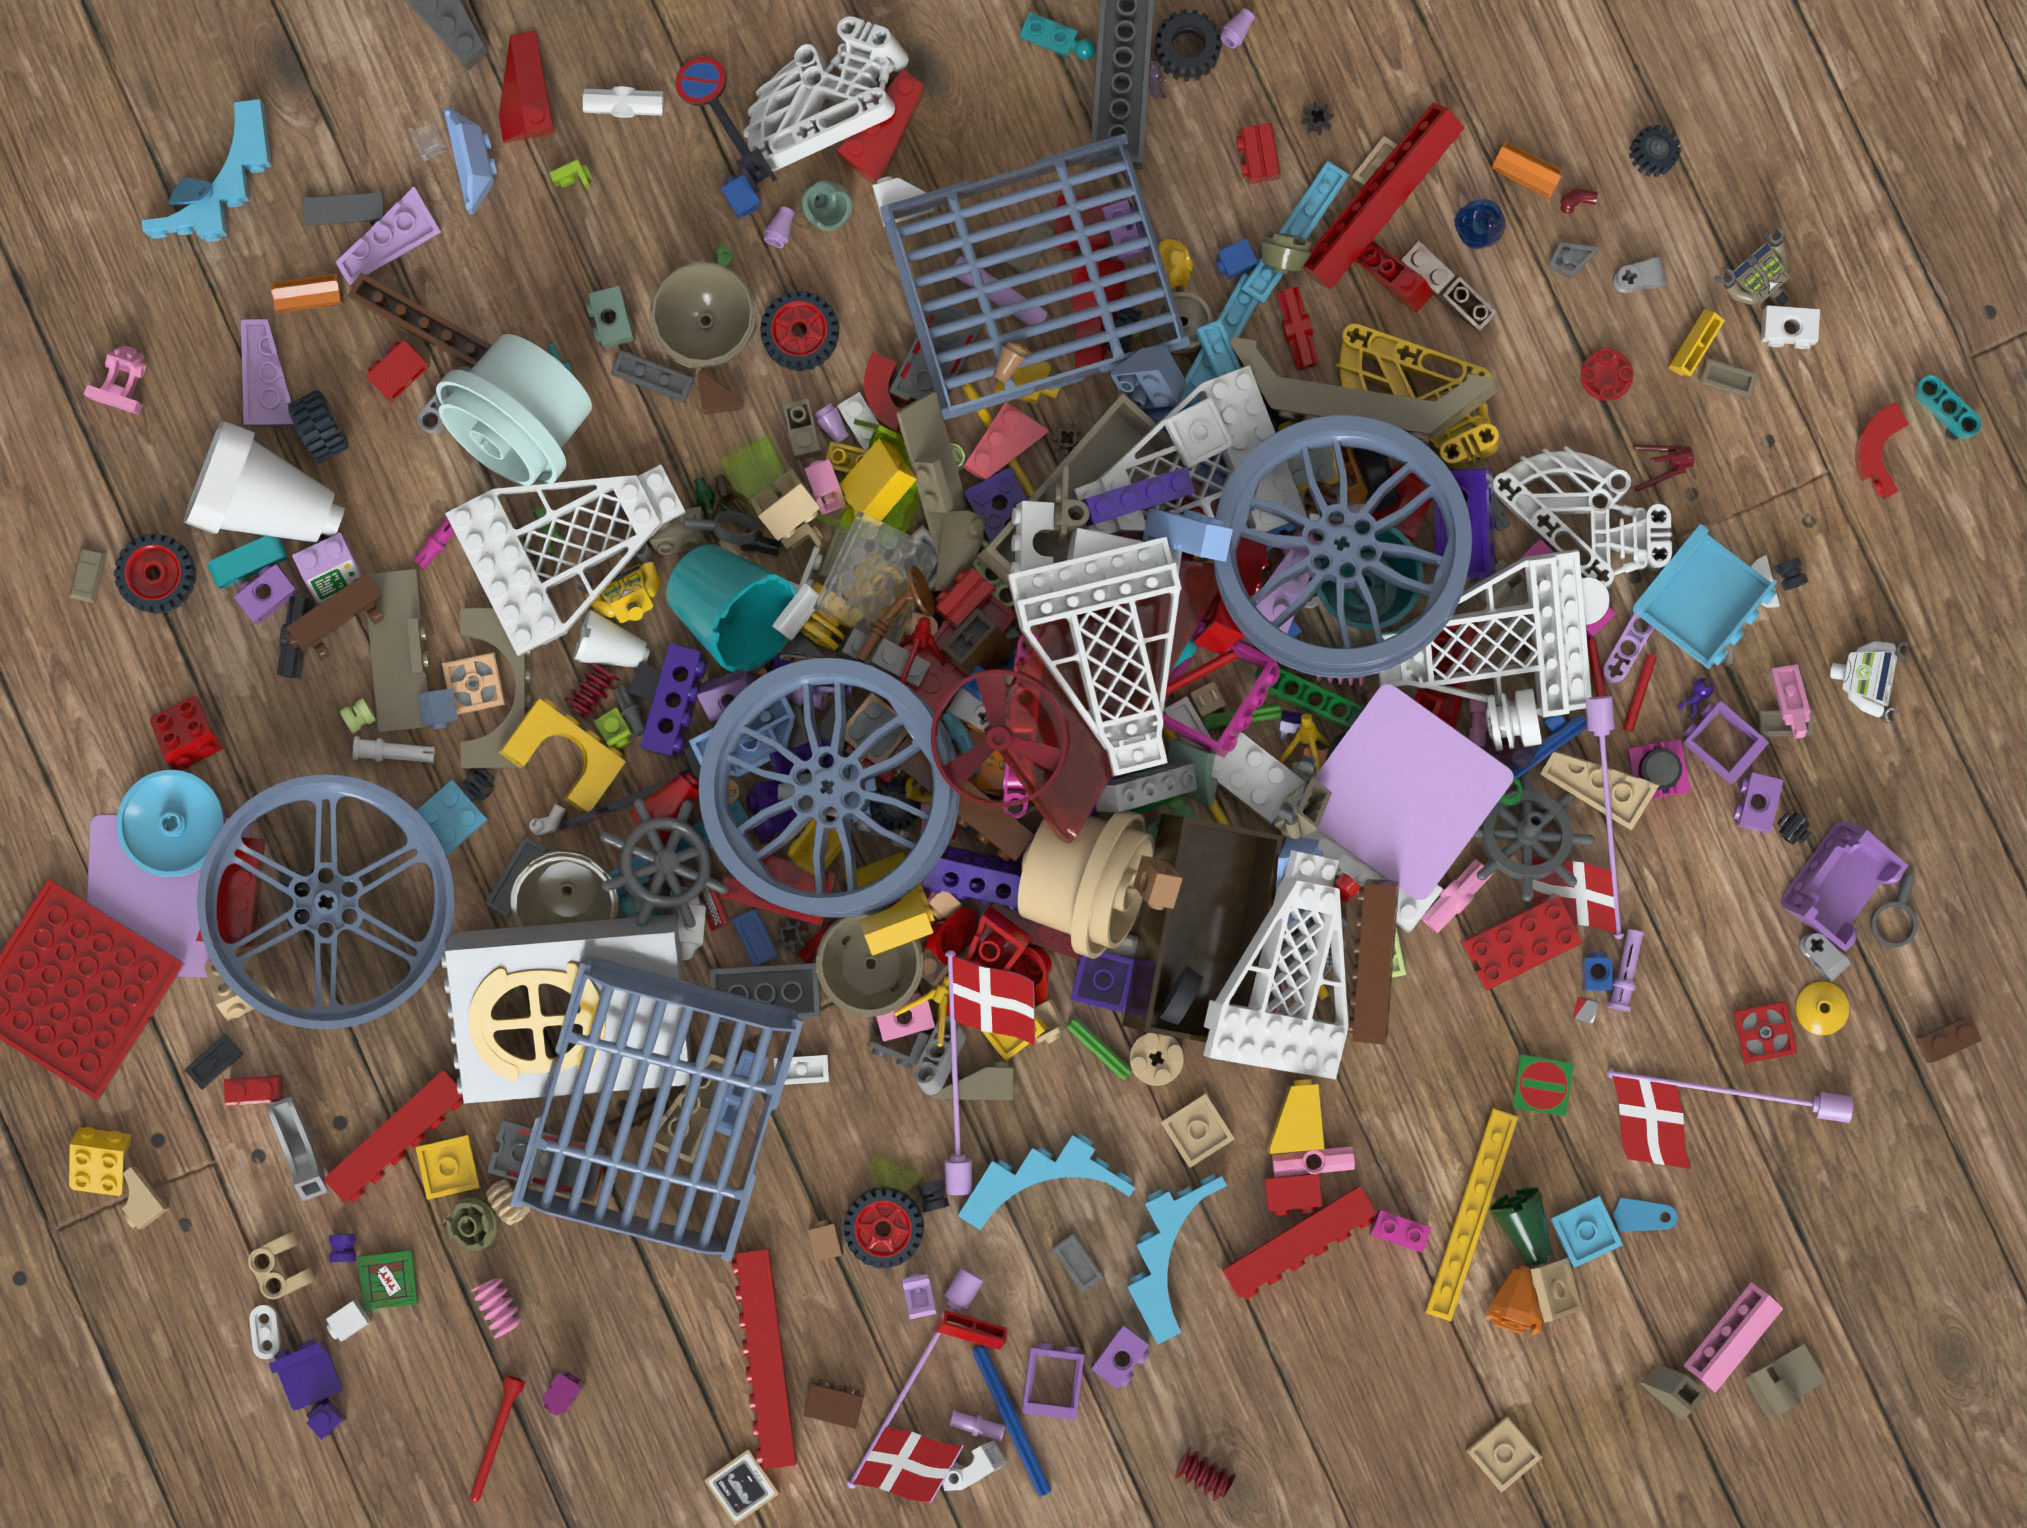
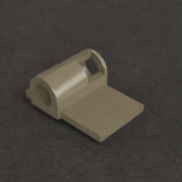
M1063 466L1058 483L1054 485L1053 503L1055 504L1053 533L1056 534V547L1059 548L1062 547L1064 541H1070L1073 531L1077 528H1085L1090 514L1089 508L1085 503L1079 500L1068 499L1069 467Z
M1502 559L1495 565V573L1513 563L1510 562L1507 565ZM1521 570L1492 585L1495 609L1527 603L1526 576ZM1481 577L1472 586L1476 585L1477 583L1483 581L1488 577ZM1484 589L1474 596L1486 609V590ZM1529 614L1524 615L1526 618L1530 620ZM1513 617L1500 618L1498 620L1507 626ZM1521 617L1512 631L1520 636L1528 629L1530 624Z
M1804 1343L1776 1360L1771 1359L1749 1372L1750 1375L1744 1378L1745 1383L1766 1417L1772 1413L1778 1416L1791 1410L1800 1403L1799 1397L1826 1382L1825 1377Z

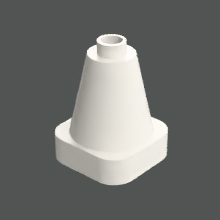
M226 421L219 424L189 501L183 523L213 534L218 533L219 529L308 542H317L321 533L330 537L336 535L345 508L333 504L335 496L333 491L254 441L255 432Z

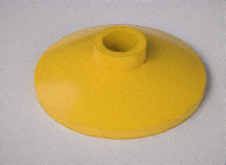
M1815 982L1805 987L1798 995L1795 1005L1796 1016L1800 1024L1807 1031L1816 1035H1829L1841 1029L1846 1023L1849 1016V1002L1845 993L1838 986L1829 982ZM1822 1003H1826L1828 1005L1829 1010L1827 1013H1822L1820 1011V1005Z

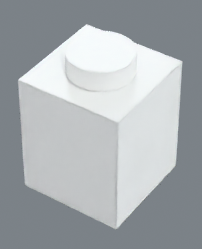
M354 1300L328 1317L326 1320L329 1325L326 1327L334 1339L339 1338L340 1341H344L372 1321L358 1300Z

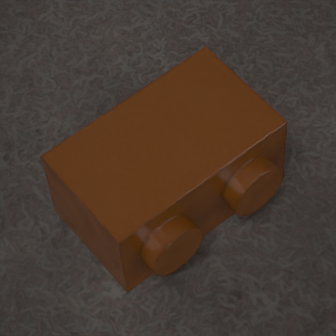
M1971 1016L1962 1017L1915 1038L1927 1063H1934L1982 1041Z
M818 1379V1383L812 1382L803 1416L856 1429L864 1400V1395L859 1394L860 1389L844 1386V1390L833 1388V1382Z

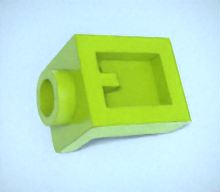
M578 159L549 173L555 187L560 185L562 188L575 183V178L580 176L586 190L591 188L588 181L593 178L586 164L581 166Z
M617 707L594 721L608 747H616L619 750L631 742L629 738L633 736V733Z

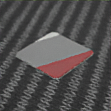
M1578 998L1573 1018L1593 1023L1598 1003Z

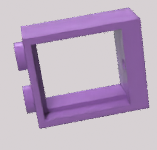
M1128 199L1102 208L1106 220L1136 211L1134 204ZM1139 221L1110 230L1114 245L1143 237ZM1147 247L1120 254L1118 258L1127 264L1147 257L1149 253Z
M1720 700L1715 705L1710 702L1701 712L1704 718L1698 725L1693 722L1683 733L1686 738L1682 744L1731 785L1738 780L1769 742ZM1717 713L1752 742L1729 771L1694 742L1696 737Z
M1037 1342L1036 1347L1031 1346L1022 1413L1076 1420L1084 1353H1079L1080 1348L1063 1346V1350L1052 1349L1053 1344ZM1036 1355L1076 1360L1071 1406L1031 1401Z

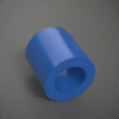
M1561 715L1549 716L1542 721L1552 734L1566 724Z

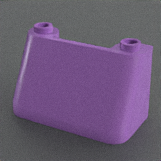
M1841 821L1830 829L1786 890L1781 899V906L1816 933L1823 934L1834 946L1847 952L1857 939V929L1851 925L1880 883L1892 884L1898 882L1908 865L1867 829Z

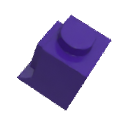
M325 1398L307 1414L309 1420L306 1423L322 1440L329 1436L330 1432L337 1425L343 1423L346 1418L328 1398Z

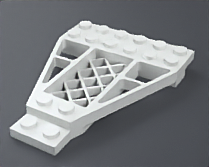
M1250 365L1197 385L1099 479L1071 490L1074 499L1080 501L1131 485L1130 480L1134 471L1146 476L1145 480L1156 477L1157 475L1153 473L1158 462L1170 467L1169 472L1182 469L1183 467L1177 465L1180 455L1175 445L1140 459L1135 458V453L1165 426L1163 420L1180 412L1199 394L1201 401L1212 397L1235 445L1216 454L1213 461L1208 459L1202 461V463L1210 466L1206 479L1194 473L1197 464L1190 467V470H1188L1190 477L1203 483L1199 496L1196 494L1188 495V497L1196 501L1180 507L1184 498L1181 497L1177 499L1175 505L1170 502L1162 503V505L1172 509L1169 512L1181 513L1184 510L1199 506L1203 509L1205 515L1215 518L1210 507L1211 501L1222 496L1229 479L1246 456L1264 440L1275 434ZM1177 451L1173 462L1161 457ZM1221 454L1227 468L1218 464ZM1153 460L1149 471L1138 467L1140 464ZM1284 462L1260 482L1255 497L1283 505L1306 517V512L1287 462ZM1215 469L1227 474L1223 486L1211 481ZM1208 486L1220 491L1204 498ZM1161 504L1155 505L1153 509H1159ZM1256 508L1251 511L1248 520L1249 528L1262 532H1267L1289 523L1280 517ZM1139 510L1087 527L1085 525L1086 530L1105 534L1113 532H1144L1146 525L1144 517L1147 518L1148 512Z
M659 465L639 476L631 475L492 489L445 514L516 654L521 656L542 644L545 645L567 634V631L645 542L663 524L685 514L686 511L663 466ZM597 486L596 490L557 510L551 509L543 494V491ZM615 491L618 498L606 494ZM538 492L547 510L546 515L516 530L499 497L506 494ZM599 498L595 511L583 507ZM604 498L617 502L613 516L599 512ZM621 505L630 522L617 518ZM580 510L594 514L589 529L576 525ZM575 511L571 523L559 519ZM598 516L611 520L607 534L593 530ZM556 522L570 526L565 541L552 537ZM615 522L629 525L625 540L611 536ZM551 523L548 535L536 532V530ZM574 528L588 532L583 546L570 543ZM634 529L637 535L631 537L632 531ZM592 534L606 538L601 552L587 548ZM527 535L525 544L523 546L520 538ZM532 535L546 538L542 553L528 549ZM610 539L620 542L619 544L607 549ZM550 540L564 544L559 559L546 555ZM568 546L582 550L578 564L564 560ZM629 548L626 555L593 591L585 576V570ZM527 552L540 556L536 569ZM586 552L596 554V556L583 562ZM544 558L558 562L554 577L540 573ZM562 564L572 566V568L559 574ZM579 574L590 596L566 623H562L547 590ZM539 576L547 578L549 580L542 583Z
M1167 537L1007 575L1021 631L1104 749H1107L1113 776L1168 763L1161 736L1163 709L1179 594L1182 589L1176 564L1172 561ZM1170 593L1171 603L1167 632L1143 638L1135 602L1140 599ZM1125 603L1127 610H1125L1119 605ZM1111 607L1105 619L1092 612ZM1115 609L1128 616L1121 629L1108 622ZM1085 613L1080 623H1078L1077 615ZM1089 615L1102 622L1095 636L1082 628ZM1065 618L1069 622L1075 654L1071 657L1051 661L1030 631V627ZM1129 623L1133 637L1125 632ZM1105 626L1118 632L1111 646L1099 639ZM1081 633L1092 639L1086 651ZM1122 636L1135 643L1127 656L1115 649ZM1165 638L1159 690L1156 693L1145 644ZM1096 642L1108 649L1101 662L1088 655ZM1135 651H1137L1139 663L1131 659ZM1112 652L1124 659L1118 672L1105 665ZM1073 660L1078 662L1089 711H1086L1056 668L1057 664ZM1088 660L1098 665V668L1092 677L1088 665ZM1128 663L1141 669L1134 683L1121 675ZM1102 669L1115 676L1108 689L1095 682ZM1142 677L1146 690L1138 686ZM1118 679L1131 686L1124 699L1111 692ZM1094 686L1105 693L1099 704ZM1135 689L1147 696L1141 709L1128 703ZM1108 696L1121 703L1114 716L1101 709ZM1148 704H1149L1151 710L1145 711V709L1147 708V706H1148ZM1125 706L1137 712L1119 717ZM1100 713L1110 718L1111 720L1102 722Z
M1576 549L1523 557L1463 591L1459 604L1485 589L1486 609L1452 615L1446 626L1462 625L1455 633L1444 627V630L1452 637L1443 648L1432 641L1426 648L1409 660L1378 673L1380 687L1384 684H1392L1395 687L1411 685L1487 703L1488 695L1446 686V684L1494 678L1496 705L1503 706L1501 699V676L1534 672L1537 715L1549 717L1569 714L1571 710L1586 708L1585 699L1592 697L1579 551ZM1525 567L1528 593L1527 603L1495 609L1492 585ZM1529 614L1530 620L1526 618L1524 615ZM1513 617L1507 626L1498 620L1500 618ZM1522 617L1530 626L1520 637L1512 629ZM1417 618L1398 628V631L1381 633V636L1386 640L1407 628ZM1488 620L1481 630L1472 624L1473 622ZM1496 621L1505 629L1494 641L1485 633ZM1470 625L1478 634L1468 645L1459 637ZM1510 632L1519 640L1508 652L1500 644ZM1530 635L1532 639V646L1526 642ZM1484 636L1493 644L1482 656L1473 648ZM1458 640L1466 649L1456 660L1447 652ZM1431 644L1440 651L1433 661ZM1525 644L1533 651L1522 663L1514 655ZM1498 647L1507 655L1498 666H1495L1488 659ZM1472 651L1481 659L1472 670H1469L1462 662ZM1446 655L1454 661V664L1446 674H1443L1435 667ZM1511 659L1517 662V664L1507 665ZM1485 662L1491 666L1481 669ZM1459 666L1465 670L1462 672H1455ZM1433 670L1437 672L1439 675L1434 676ZM1508 700L1509 704H1515V702Z
M1291 850L1285 877L1277 888L1272 908L1216 1001L1210 1000L1204 1027L1210 1030L1203 1056L1336 1079L1349 1028L1340 890L1333 887L1339 860ZM1297 908L1305 909L1306 911L1300 915ZM1291 912L1294 920L1287 925L1289 913ZM1312 916L1315 924L1307 930L1304 922ZM1299 928L1302 935L1293 940L1290 933ZM1283 939H1285L1288 946L1280 952ZM1306 943L1309 950L1301 956L1298 948ZM1330 943L1333 980L1323 979V971ZM1263 946L1259 965H1252L1253 961L1255 960L1256 956L1258 955L1259 951ZM1292 953L1295 961L1287 967L1284 959ZM1278 965L1281 970V973L1274 978L1276 967ZM1299 969L1302 977L1294 982L1291 974ZM1247 971H1257L1249 1006L1229 1004ZM1286 980L1288 988L1281 993L1278 985ZM1322 984L1334 986L1335 1023L1312 1018L1319 988ZM1272 991L1275 999L1267 1004L1270 992ZM1293 995L1296 1002L1288 1008L1285 1000ZM1279 1006L1282 1013L1273 1012V1010Z

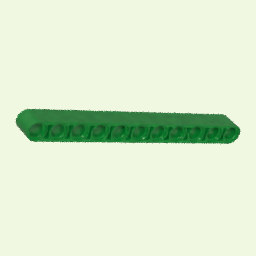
M1259 667L1255 672L1256 681L1263 671ZM1280 669V676L1277 682L1271 685L1266 692L1347 731L1359 717V713H1362L1364 707ZM1289 684H1295L1299 687L1294 695H1288L1284 692ZM1313 695H1319L1323 698V701L1318 706H1312L1308 703L1309 699ZM1338 706H1343L1347 709V713L1343 717H1335L1332 714L1333 710ZM1515 777L1511 785L1518 789L1517 793L1510 797L1503 794L1499 800L1500 802L1513 805L1521 799L1522 785Z

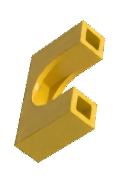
M539 698L532 704L498 753L521 768L525 766L540 743L547 737L563 736L570 739L578 746L582 753L583 769L579 778L563 800L582 814L590 812L626 761L621 758L622 753L612 746L607 748L599 742L601 738L590 730L585 732L579 728V722L572 716L566 714L564 717L556 711L558 707L546 698L542 701Z
M904 852L856 869L857 888L869 885L891 872L906 858ZM921 882L901 897V900L891 908L859 920L872 956L933 933L930 922L935 920L930 906H928L929 903Z

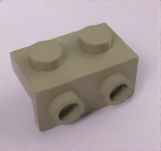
M701 506L685 509V514L663 524L649 538L656 555L692 551L700 546L707 545L704 530L683 528L684 518L704 519V512Z

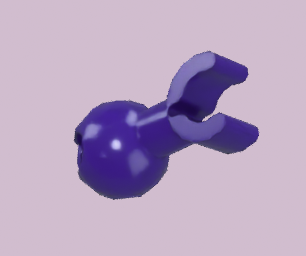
M1707 678L1696 680L1693 685L1694 693L1688 701H1683L1678 706V709L1682 710L1685 705L1693 703L1692 713L1689 715L1690 718L1696 715L1697 705L1700 701L1709 698L1714 692V685ZM1706 680L1710 682V686L1707 688L1704 686V681Z

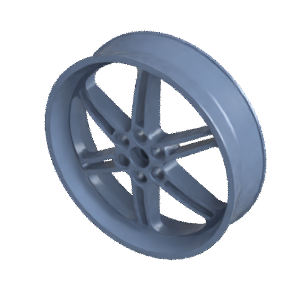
M327 774L294 778L276 784L260 792L236 810L222 826L206 854L201 869L197 894L198 921L201 936L214 967L225 983L243 1001L262 1014L292 1026L308 1029H339L359 1025L392 1011L409 999L426 982L441 959V952L444 951V942H448L451 933L455 903L454 884L446 854L437 836L422 816L406 801L374 783L343 775ZM353 797L382 811L405 833L407 838L406 846L351 876H342L337 870L336 804L339 799ZM323 800L330 802L331 863H320ZM297 801L312 802L316 806L313 873L307 877L301 876L248 848L241 840L244 829L260 816L282 805ZM235 850H241L293 878L289 886L282 885L234 855ZM409 850H416L417 855L363 887L359 880L360 877ZM422 862L428 865L432 873L434 907L426 937L420 942H414L362 911L358 906V900L362 895L412 864ZM231 864H238L290 896L293 900V907L290 911L239 942L227 944L221 939L218 931L216 918L217 894L225 869ZM322 869L332 871L334 876L332 882L328 884L320 882L318 879L319 871ZM300 882L308 884L310 893L306 897H298L294 892L296 884ZM347 882L354 883L357 887L356 895L353 897L344 896L341 891L343 884ZM321 896L333 899L334 902L331 903V909L327 910L326 907H319L318 903L321 902ZM304 909L308 911L310 920L306 924H298L295 921L294 914L297 910ZM346 909L354 910L357 914L355 923L346 924L343 922L342 912ZM288 919L292 926L291 930L240 957L234 955L235 950ZM365 919L414 948L417 954L411 956L358 927L362 920ZM325 922L331 924L334 930L332 936L328 938L321 937L318 933L319 925ZM302 930H308L313 934L315 953L316 1000L313 1007L306 1010L291 1007L271 997L261 990L244 970V963L247 959ZM343 930H350L404 958L410 966L408 976L393 989L370 1001L348 1006L339 1004L335 998L338 934ZM320 944H331L330 1004L327 1007L322 1005Z

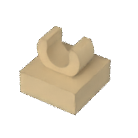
M1214 681L1190 693L1201 717L1226 706Z

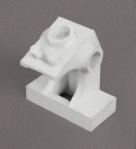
M995 1440L981 1445L972 1451L974 1460L970 1466H962L955 1461L942 1483L944 1491L963 1490L1008 1464Z

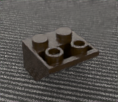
M976 608L941 646L940 651L969 677L977 665L984 670L999 668L1016 647L994 622Z

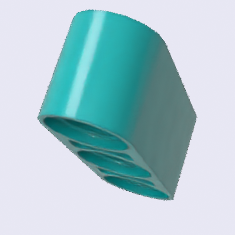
M1933 375L1925 376L1915 385L1914 396L1955 436L1960 439H1969L1980 431L1982 421L1979 415L1938 377ZM1924 383L1932 385L1934 389L1933 395H1927L1923 391ZM1944 401L1952 404V413H1946L1943 410L1942 403ZM1965 419L1972 423L1973 429L1971 432L1965 431L1962 428V420Z
M264 536L207 563V566L217 588L222 589L259 573L268 565L274 566L288 559V555L280 537Z

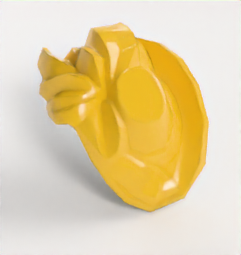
M1165 239L1159 243L1158 248L1171 289L1182 285L1183 289H1186L1194 266L1189 251L1181 242L1174 239Z

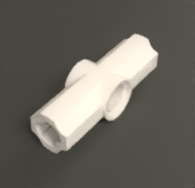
M624 86L613 87L612 90L584 89V113L611 114L614 117L631 118L635 115L663 116V91H636L635 88Z

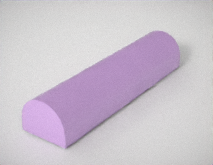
M961 256L954 265L964 263L966 259ZM980 269L984 284L998 280L983 269ZM969 272L955 276V278L969 287H974ZM1012 288L988 294L989 300L1000 307L1027 299ZM1041 307L1012 314L1029 326L1045 322L1050 317L1049 313Z

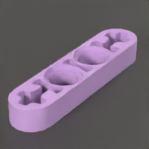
M1633 613L1603 665L1602 673L1607 682L1618 683L1626 677L1654 629L1648 623L1646 632H1637L1634 628V621L1641 617ZM1631 641L1635 646V652L1632 655H1624L1620 648L1622 642ZM1615 654L1620 659L1629 661L1628 665L1624 662L1621 663L1618 669L1621 676H1610L1611 671L1608 669V666L1613 667L1619 660L1614 658Z

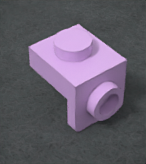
M916 1273L902 1279L910 1319L936 1314L929 1275Z

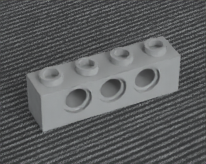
M1170 763L1093 785L1097 812H1122L1197 790L1194 763Z

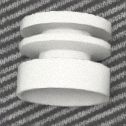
M1533 688L1515 691V704H1509L1505 693H1502L1503 706L1496 707L1494 695L1487 696L1486 717L1489 735L1496 747V751L1503 750L1501 738L1507 737L1509 748L1514 749V736L1519 735L1524 747L1542 744Z

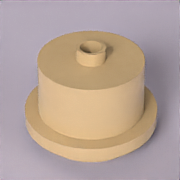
M1055 806L1042 821L1023 857L1022 875L1018 892V910L1021 917L1070 934L1072 948L1075 953L1092 959L1099 957L1107 947L1117 948L1130 932L1144 900L1133 886L1141 856L1153 857L1155 850L1152 835L1146 833L1143 816L1125 810L1116 812L1108 821L1063 806Z

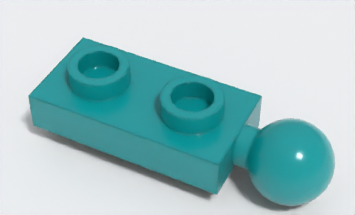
M1029 12L1019 35L1022 40L1067 58L1071 50L1075 51L1076 56L1082 60H1088L1095 54V45L1091 40H1076L1078 31Z

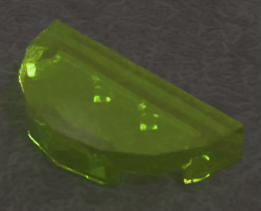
M875 1155L872 1157V1174L877 1183L882 1187L898 1189L901 1192L907 1191L917 1185L922 1177L918 1173Z

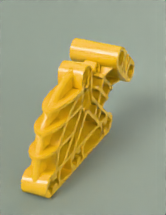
M1350 324L1344 329L1340 364L1336 363L1335 368L1340 370L1342 384L1340 387L1368 391L1364 380L1389 388L1392 395L1415 398L1402 370L1445 384L1434 391L1416 398L1434 402L1465 382L1467 371L1472 375L1492 378L1491 373L1483 367L1359 324ZM1355 333H1359V338L1361 340H1356L1355 343H1351V339L1349 336H1354ZM1369 336L1368 348H1365L1364 341L1367 342V337ZM1407 350L1410 357H1406L1405 361L1401 360L1400 354ZM1417 354H1420V356L1418 357V365L1415 366L1414 359H1417ZM1363 356L1377 361L1384 378L1362 371ZM1429 358L1458 367L1462 370L1463 374L1456 379L1425 369L1422 363ZM1485 402L1478 407L1479 415L1471 417L1468 414L1437 439L1429 438L1434 443L1435 448L1440 450V459L1448 469L1466 468L1469 466L1468 462L1472 461L1474 464L1476 463V458L1480 457L1483 460L1498 450V430L1491 424L1488 406ZM1485 437H1490L1491 442L1488 440V443H1483L1482 438L1485 440ZM1451 453H1456L1457 458L1454 456V459H1449L1448 454L1451 456Z

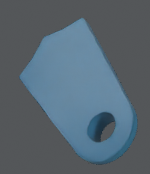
M184 177L172 190L168 203L173 206L206 202L213 195V185L208 181Z
M1620 1198L1613 1212L1618 1231L1667 1230L1674 1227L1678 1219L1676 1210L1669 1205ZM1661 1213H1669L1670 1219L1668 1222L1660 1220Z

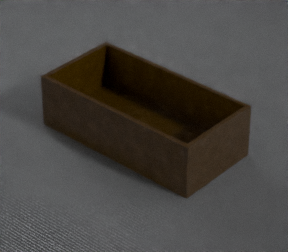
M1161 813L1153 857L1167 860L1183 879L1174 909L1164 907L1163 910L1149 907L1145 901L1122 1026L1143 1032L1207 1043L1210 1029L1204 1027L1209 1002L1210 1000L1216 1001L1270 911L1278 869V858L1281 853L1284 836ZM1263 946L1259 951L1258 955L1256 956L1255 960L1253 961L1252 965H1259ZM1188 965L1203 977V981L1188 1011L1180 1023L1176 1025L1160 1019L1159 1014L1176 980ZM1247 971L1229 1004L1249 1006L1257 971Z

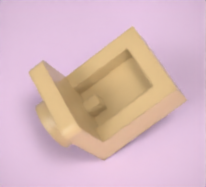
M805 523L799 528L795 527L797 530L792 536L781 540L785 549L790 552L808 538H811L814 544L821 549L823 547L821 540L824 537L815 525L810 527L808 523Z
M1049 999L1035 1006V1013L1048 1028L1036 1038V1041L1040 1043L1046 1040L1049 1044L1062 1036L1060 1032L1067 1026L1053 1000Z

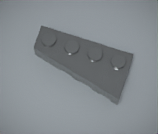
M404 0L468 71L488 54L460 0Z

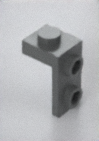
M919 1032L910 1057L872 1041H869L868 1046L873 1048L872 1054L885 1059L888 1054L898 1058L897 1064L911 1069L913 1064L917 1065L930 1036Z

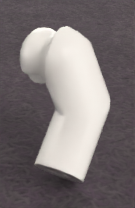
M554 804L548 817L531 820L529 824L530 830L535 835L540 836L555 832L567 809Z

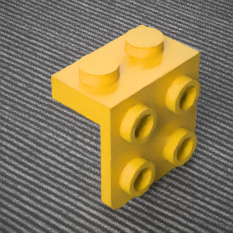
M78 1127L70 1143V1188L78 1191L120 1196L124 1190V1176L122 1173H124V1157L131 1145V1134L121 1133L120 1131L96 1130L92 1127Z

